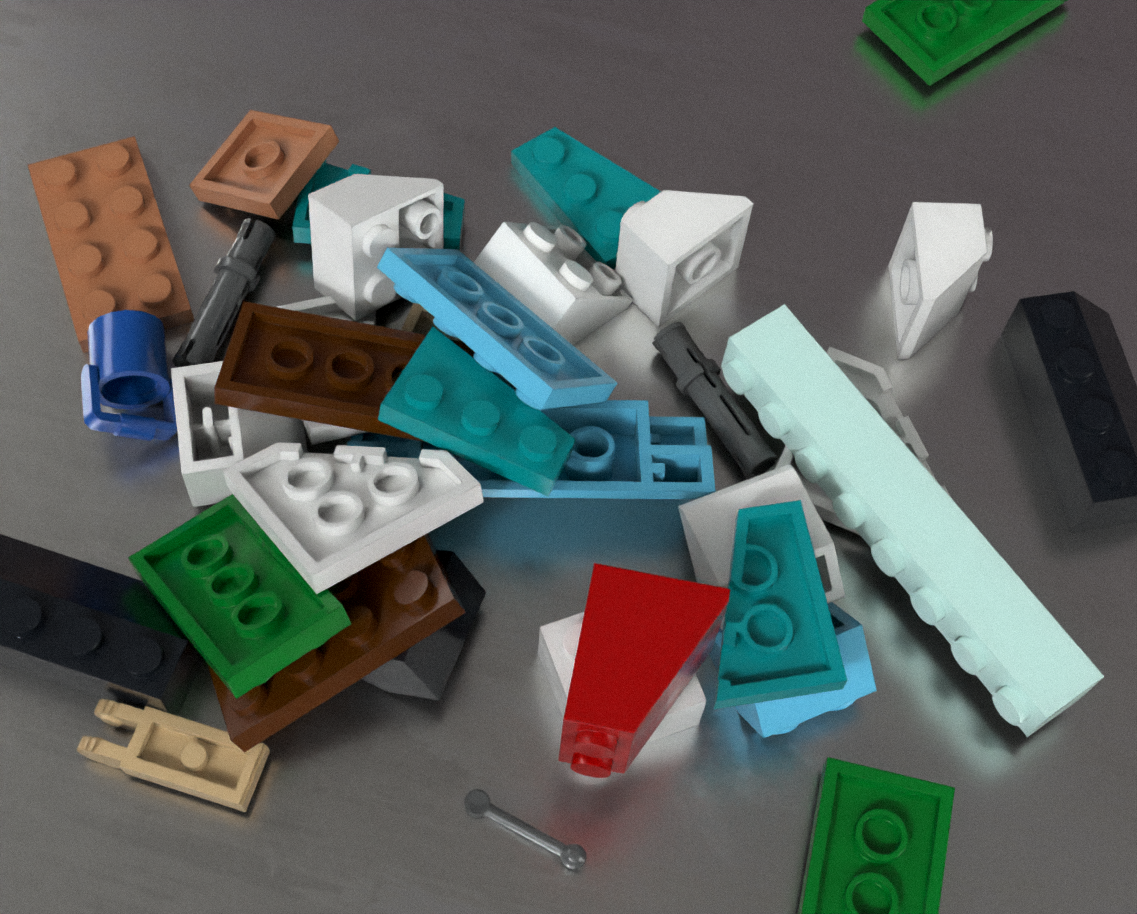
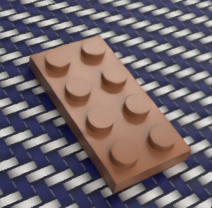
M135 136L28 164L71 318L83 353L88 352L87 331L90 323L99 316L110 312L122 310L143 311L160 319L165 330L193 322L194 316Z

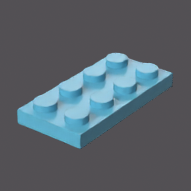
M387 247L377 268L395 283L393 286L394 290L406 300L420 304L434 316L433 323L439 330L463 341L475 352L473 357L482 367L491 372L501 374L516 387L515 394L525 404L538 410L601 403L608 400L617 382L458 249Z

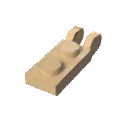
M102 698V700H99L94 715L106 724L133 731V736L128 747H124L99 737H88L85 735L78 745L77 752L98 763L122 769L125 774L246 812L270 753L267 745L259 743L244 753L230 740L227 731L145 706V709L142 710Z

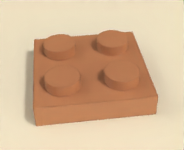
M250 110L189 186L199 201L280 219L339 143V139L331 125Z

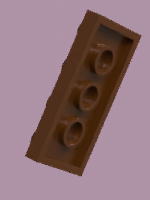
M244 301L214 387L215 404L425 442L379 421L378 416L382 401L426 335ZM450 339L473 357L475 352L463 341Z
M428 533L327 588L343 605L351 625L329 638L320 647L312 649L274 674L265 683L254 687L236 699L207 663L230 740L244 753L466 613Z

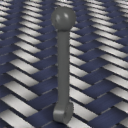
M475 789L466 795L465 809L471 817L482 818L487 816L560 856L563 865L568 869H579L585 864L587 855L581 845L575 843L566 845L490 803L489 795L483 790Z

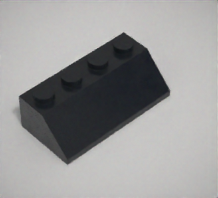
M1075 291L1019 299L1001 336L1070 532L1136 523L1137 385L1109 313Z
M0 534V665L99 699H108L142 710L145 709V706L178 716L204 658L143 581Z

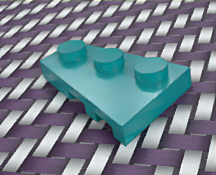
M432 326L382 401L378 420L443 450H447L456 456L545 496H549L572 453L576 441L572 435L540 410L530 407L521 401L515 394V390L492 372L482 367L472 356L434 326Z

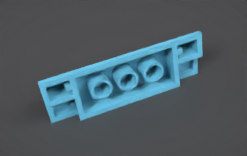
M607 400L601 403L540 410L576 439L572 453L549 496H545L450 453L481 484L483 497L698 499L716 492L711 445H707L705 417L649 416L648 400ZM372 432L351 436V441L347 442V446L385 447L388 457L419 458L422 449L443 450L427 442Z

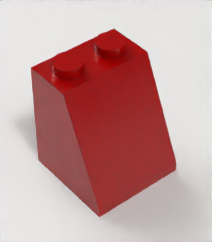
M594 563L563 718L558 761L571 763V770L588 777L606 778L611 775V771L625 774L712 651L729 602L730 589Z

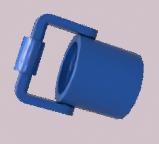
M134 310L115 311L99 316L90 323L87 331L89 364L84 365L81 373L83 418L85 424L91 430L113 433L114 436L146 441H151L152 439L170 440L177 433L172 378H169L163 322L155 315ZM163 400L165 421L138 415L102 412L100 403L115 409H138L154 405Z

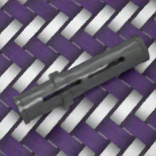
M245 219L227 256L221 257L214 268V273L217 274L214 283L193 320L184 342H182L172 360L176 367L212 363L214 361L213 359L222 345L247 292L254 291L260 280V276L256 274L276 238V233L267 224L256 220L251 230L253 225L252 219Z
M682 322L672 323L662 329L654 337L655 341L652 344L678 378L676 386L684 396H690L714 432L736 460L747 479L766 472L776 463L775 460L778 457L763 440L744 410L719 377L721 369L712 358L707 359Z

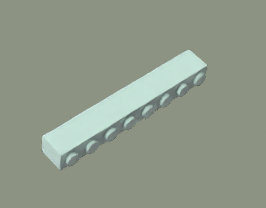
M785 304L729 337L721 368L730 388L739 395L744 394L755 407L764 429L772 437L780 438L793 453L801 474L809 482L817 483L832 500L833 509L839 520L847 528L855 529L871 548V554L877 566L886 575L894 576L910 595L911 604L918 616L927 624L936 626L950 643L952 654L957 663L967 673L976 675L993 695L992 700L995 708L1008 723L1018 726L1028 738L1082 698L1104 677Z

